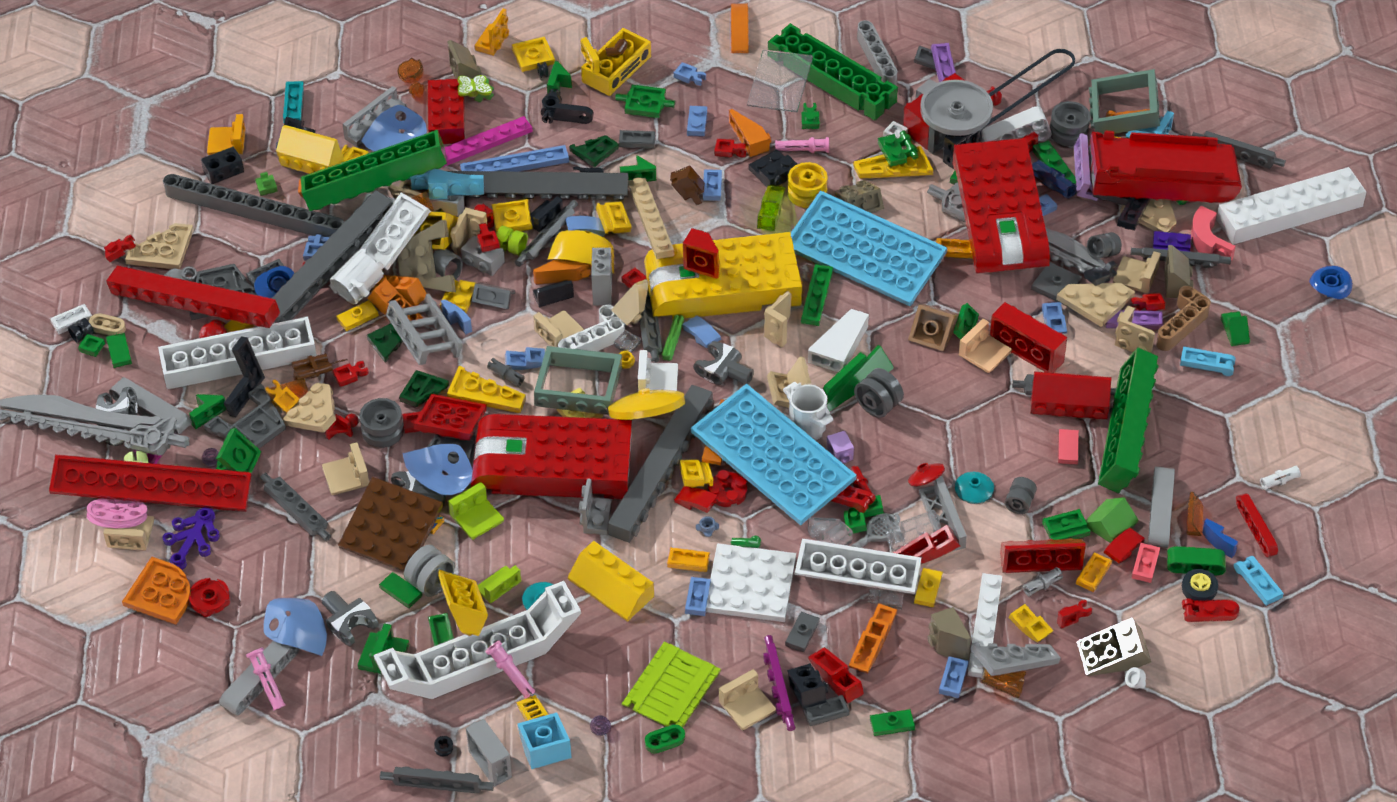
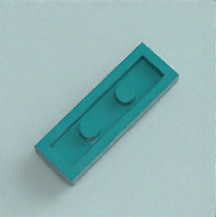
M286 81L283 123L286 116L302 120L303 81Z

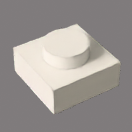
M893 121L883 131V136L895 134L896 138H901L900 132L905 130L908 133V128Z

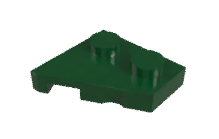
M606 135L586 140L585 144L575 146V144L569 146L570 152L594 168L619 149V143Z
M391 323L367 334V340L384 363L389 360V355L396 351L403 342Z
M416 370L401 392L399 402L418 407L426 402L431 394L437 395L449 387V380Z

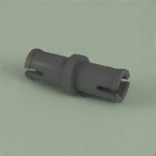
M495 358L491 359L492 362H488L487 368L499 374L503 380L507 379L518 387L524 382L525 376L514 371L510 365H504Z

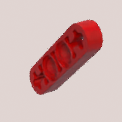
M1245 493L1236 496L1238 510L1265 557L1277 555V543L1249 494Z

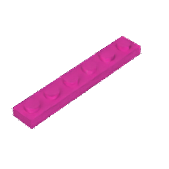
M523 116L445 147L447 164L443 167L533 132L532 126Z

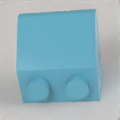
M558 713L517 723L524 753L531 769L572 758L570 739Z

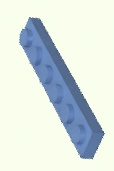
M562 145L461 163L460 169L461 171L519 172L569 163V156L566 146Z

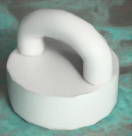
M1136 667L1130 668L1125 676L1126 684L1134 689L1145 688V672Z

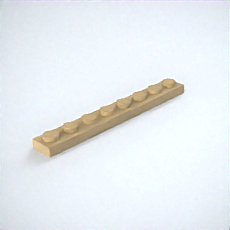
M646 178L629 180L628 187L655 258L673 257V246Z

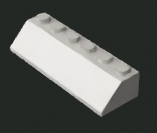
M802 539L795 575L915 594L921 571V558Z

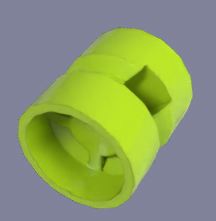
M501 226L498 229L496 235L500 248L519 256L526 248L528 241L527 233L518 230L514 231L507 226Z

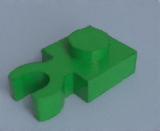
M806 103L803 104V112H801L802 129L820 128L819 111H817L816 103H813L812 108H808Z

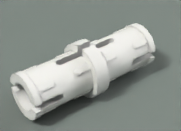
M1293 466L1283 471L1277 470L1275 474L1261 478L1260 483L1262 488L1266 490L1279 484L1280 486L1285 485L1287 481L1299 478L1301 473L1297 466ZM1286 475V477H1283V478H1281V479L1275 480V479L1278 478V477H1281V476Z

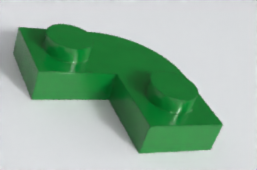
M881 495L875 496V501L868 505V509L864 513L859 512L853 507L848 511H844L848 535L867 531L865 517L884 514Z

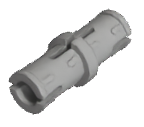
M1056 567L1043 575L1039 574L1036 579L1023 585L1025 594L1031 596L1041 589L1046 590L1049 588V585L1063 578L1061 570Z

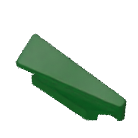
M877 345L867 357L860 352L824 385L823 390L827 396L829 412L853 397L856 385L874 369L881 368L888 372L894 369L893 364L881 346Z

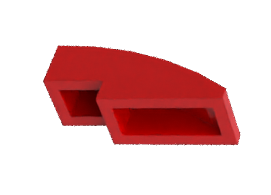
M945 525L931 535L925 532L893 553L920 557L921 564L955 550L960 547L954 531L948 525Z
M824 647L808 656L809 661L819 671L823 680L838 696L843 695L847 704L864 694L862 682L849 672L847 664Z

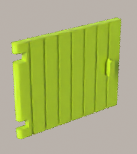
M663 642L622 702V705L628 708L633 703L635 704L633 711L666 727L671 723L684 727L721 669L672 644Z

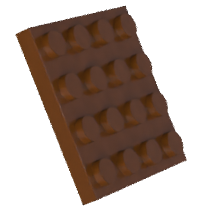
M372 477L338 546L341 549L404 572L409 559L417 550L424 546L444 505L441 501Z

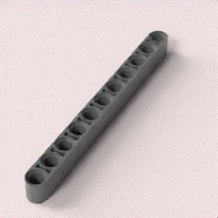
M168 174L163 178L165 193L169 198L312 236L320 234L322 237H330L344 222L339 217L313 210L309 211V209L176 174Z

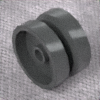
M1072 101L1057 104L1053 108L1051 115V138L1063 146H1074L1081 133L1088 136L1091 117L1089 110L1084 105Z
M876 368L870 372L865 379L856 385L854 390L860 406L867 413L877 418L885 417L904 398V392L899 381L891 373L881 368Z
M377 398L367 402L361 408L359 414L363 439L369 445L385 448L399 442L404 433L401 408L395 401L388 398Z

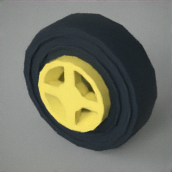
M1203 569L1189 571L1184 576L1181 585L1185 597L1193 599V601L1212 600L1218 591L1216 577Z

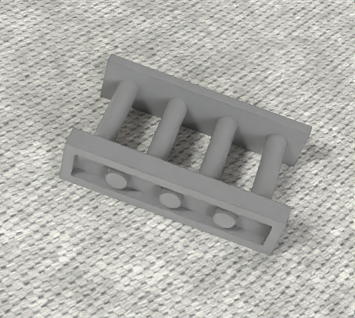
M426 294L423 305L408 308L400 307L396 300L389 301L386 316L418 365L426 364L429 353L448 349L451 350L455 358L459 357L462 349V340L458 338L430 294ZM425 312L428 318L411 321L406 315ZM432 324L437 329L424 333H418L415 330L417 327ZM442 337L445 343L430 346L423 342V340Z

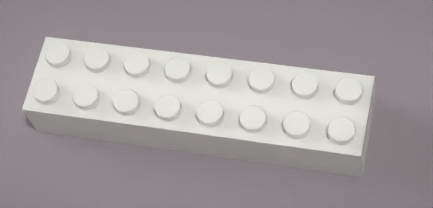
M1347 167L1220 204L1216 220L1234 245L1363 207L1366 190L1351 169Z
M308 317L274 323L270 328L254 327L158 347L167 390L241 375L242 372L231 350L241 336L248 337L262 370L290 365L292 362L306 359L310 355L317 356Z

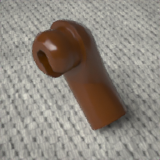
M620 39L613 48H606V57L622 55L628 47V42L625 39Z

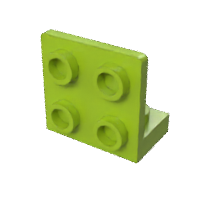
M482 482L448 501L450 516L472 540L504 522L503 516L487 500L486 487Z

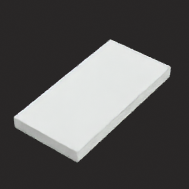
M401 192L359 251L362 248L366 249L367 252L365 254L376 262L380 260L384 265V269L388 270L431 211Z

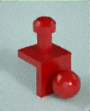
M351 413L344 419L335 414L336 421L325 431L326 438L330 440L337 433H344L352 437V428L356 427L359 423L358 416Z

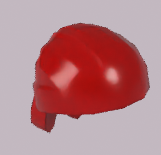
M214 319L210 323L203 325L199 332V339L227 333L224 327L226 323L219 319Z

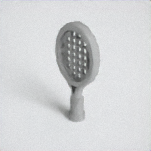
M887 513L873 517L866 526V536L851 546L863 548L868 542H884L892 539L899 531V519Z

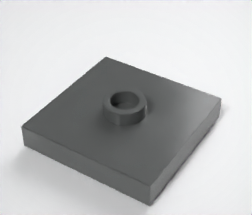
M1050 262V266L1045 267L1034 281L1031 290L1060 302L1056 300L1057 294L1068 284H1080L1082 276Z

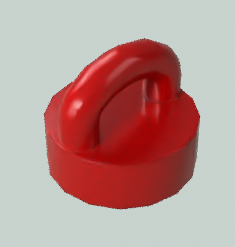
M991 86L990 90L986 92L989 94L995 87ZM1000 91L991 96L993 106H997L1002 102Z

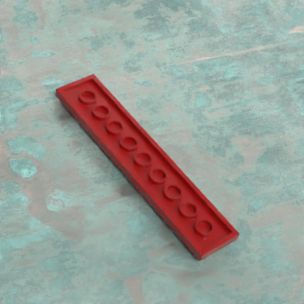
M55 454L49 492L50 494L246 512L252 475L250 472Z

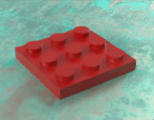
M431 394L414 423V430L438 434L443 437L449 436L460 440H470L478 427V422L487 410V404Z

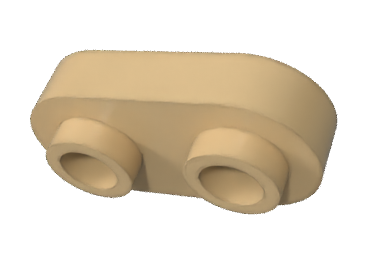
M95 314L89 319V323L96 333L111 336L126 331L125 322L121 318L105 314Z

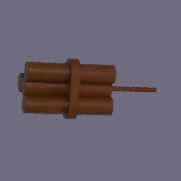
M325 353L317 356L310 355L306 359L292 362L294 381L309 377L311 379L319 377L320 374L333 371L332 364L348 359L329 363L328 356Z

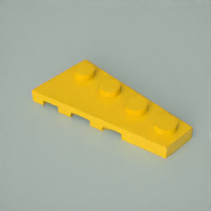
M917 146L919 157L916 160L912 159V157H907V163L890 167L884 154L854 161L853 163L859 179L933 175V168L921 146Z
M458 366L447 392V397L487 404V407L521 413L526 401V394L505 385L502 387L492 379L486 380L480 377L478 373L466 371L462 366Z

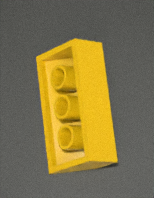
M287 125L282 127L276 149L281 166L310 174L345 162L337 139Z
M595 541L591 542L580 552L568 575L569 581L627 622L654 598V582Z
M439 569L437 573L449 609L459 630L468 636H472V634L479 636L488 613L477 582Z

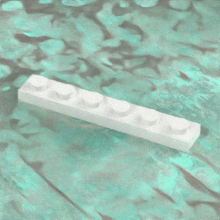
M982 573L972 643H979L980 646H988V643H993L1002 584L1001 575ZM971 651L967 676L988 679V671Z

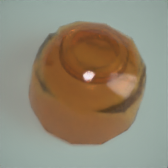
M410 58L408 61L402 62L397 70L400 80L409 84L419 81L424 74L421 60L418 59L417 61L414 58Z

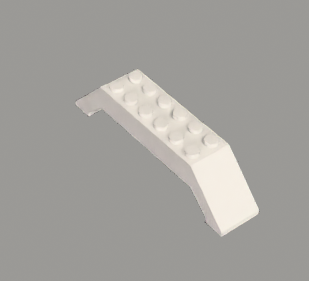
M562 581L546 587L545 592L528 610L483 627L479 636L473 634L472 636L462 635L416 654L399 652L391 648L375 654L374 659L391 690L434 699L504 671L497 668L495 660L485 652L497 641H501L503 649L508 655H512V662L515 666L546 654L578 618L581 610L566 583Z

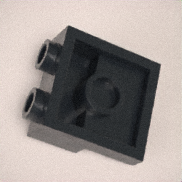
M775 150L748 164V170L771 190L788 181L789 171L797 163L789 155L784 156L778 150Z

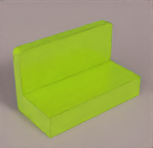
M516 565L510 569L507 566L502 567L478 585L480 594L491 604L521 582V571Z

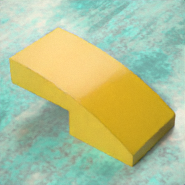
M1026 604L1012 612L1008 617L1024 634L1037 643L1053 632L1041 616L1036 617Z

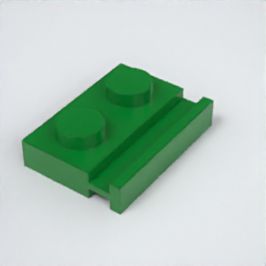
M1080 509L1043 518L1042 521L1049 539H1079L1090 536L1091 531L1088 529Z

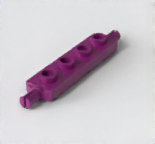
M767 635L764 637L766 653H763L764 664L769 666V670H767L769 682L773 681L774 686L771 689L773 699L777 698L778 701L776 703L777 715H781L783 723H786L787 730L793 731L796 729L793 720L794 716L786 691L776 646L773 642V637Z

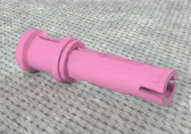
M811 137L809 140L792 141L775 140V150L809 151L811 153L826 151V153H829V137H826V139H814V137Z
M501 641L492 644L485 651L486 654L491 655L497 663V668L504 670L525 699L530 697L529 693L533 694L535 689L532 688L512 662V655H508L503 649Z
M262 647L246 654V657L250 658L254 667L253 673L259 676L274 711L285 706V703L270 672L271 664L267 663ZM268 681H269V683H270V685H271V687H272V690H273V692H274V694H275V696H276L275 698H274V696H273V694H272V692H271V690H270V688H269V685H268V683H267Z

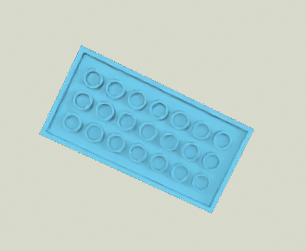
M821 190L791 232L795 254L819 265L831 266L834 272L908 306L913 304L947 253V247Z
M745 384L691 427L692 434L800 526L853 483L857 477L854 472L748 384Z

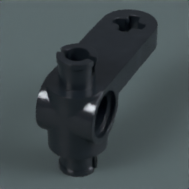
M551 89L542 99L541 115L544 123H547L549 120L550 124L553 120L588 124L593 120L594 112L591 108L562 104L561 92L558 89L555 92L554 89Z

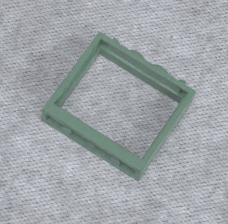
M1155 69L1091 80L1092 87H1089L1090 125L1092 129H1095V132H1100L1104 135L1105 131H1114L1115 134L1160 126L1158 85ZM1149 87L1150 110L1100 118L1099 95Z
M547 346L534 390V406L609 415L608 406L614 402L622 370V354ZM549 366L611 372L606 395L597 396L543 389Z

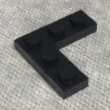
M1093 195V197L1125 205L1118 219L1117 226L1135 231L1150 202V198L1136 199L1134 197L1119 198L1116 196Z
M243 336L240 337L231 349L243 374V378L224 402L229 416L235 418L249 401L248 393L259 386L265 379L248 337Z

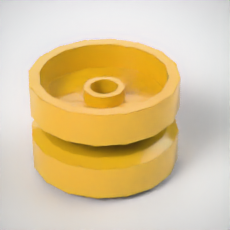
M811 162L800 163L791 168L788 174L789 200L798 207L808 208L820 190L827 193L828 176L826 170L822 166Z

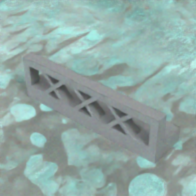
M395 87L389 88L343 123L345 140L356 147L360 146L367 130L382 112L395 105L407 107L404 102L398 99ZM396 112L395 117L399 116L403 112Z
M940 476L934 480V486L919 489V495L934 532L940 529L938 528L940 522L947 524L954 531L960 547L955 550L966 548L967 535L944 479ZM935 492L936 498L934 501L926 498L925 494ZM934 507L943 511L940 516L932 513Z

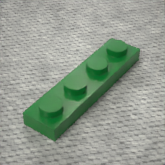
M1049 140L1033 145L1032 151L1040 161L1065 175L1066 179L1076 185V177Z
M815 264L801 317L802 324L820 325L833 274V267Z

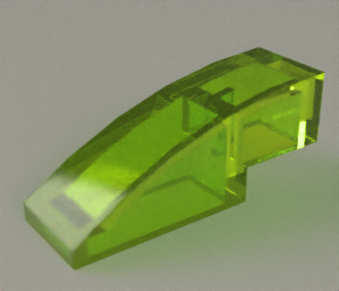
M767 186L761 201L757 229L775 231L786 187Z

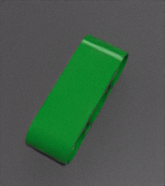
M1170 547L1167 550V569L1172 573L1187 574L1194 569H1203L1209 571L1214 576L1223 575L1226 572L1225 552L1221 549Z

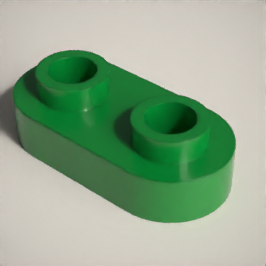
M670 725L652 731L645 737V748L648 752L657 754L678 747L685 741V730L680 725Z

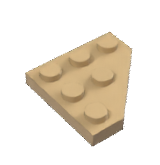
M1150 198V202L1139 223L1153 231L1171 232L1177 223L1171 201ZM1125 205L1121 207L1120 213H1122Z
M174 223L169 226L168 230L162 233L158 231L147 237V240L140 244L135 243L136 247L128 250L125 258L126 264L180 269L194 231L193 225Z
M1102 283L1097 286L1093 284H1068L1057 294L1056 300L1102 327L1130 302L1131 298L1135 297V291L1122 283Z
M322 383L314 384L282 419L285 426L324 433L336 421L331 386Z

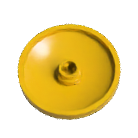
M645 388L613 402L608 406L609 416L622 420L657 416L682 407L685 404L684 393L680 391L650 390Z

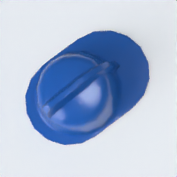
M278 266L262 273L254 282L256 294L262 297L273 298L280 288L292 278L294 271L286 266Z

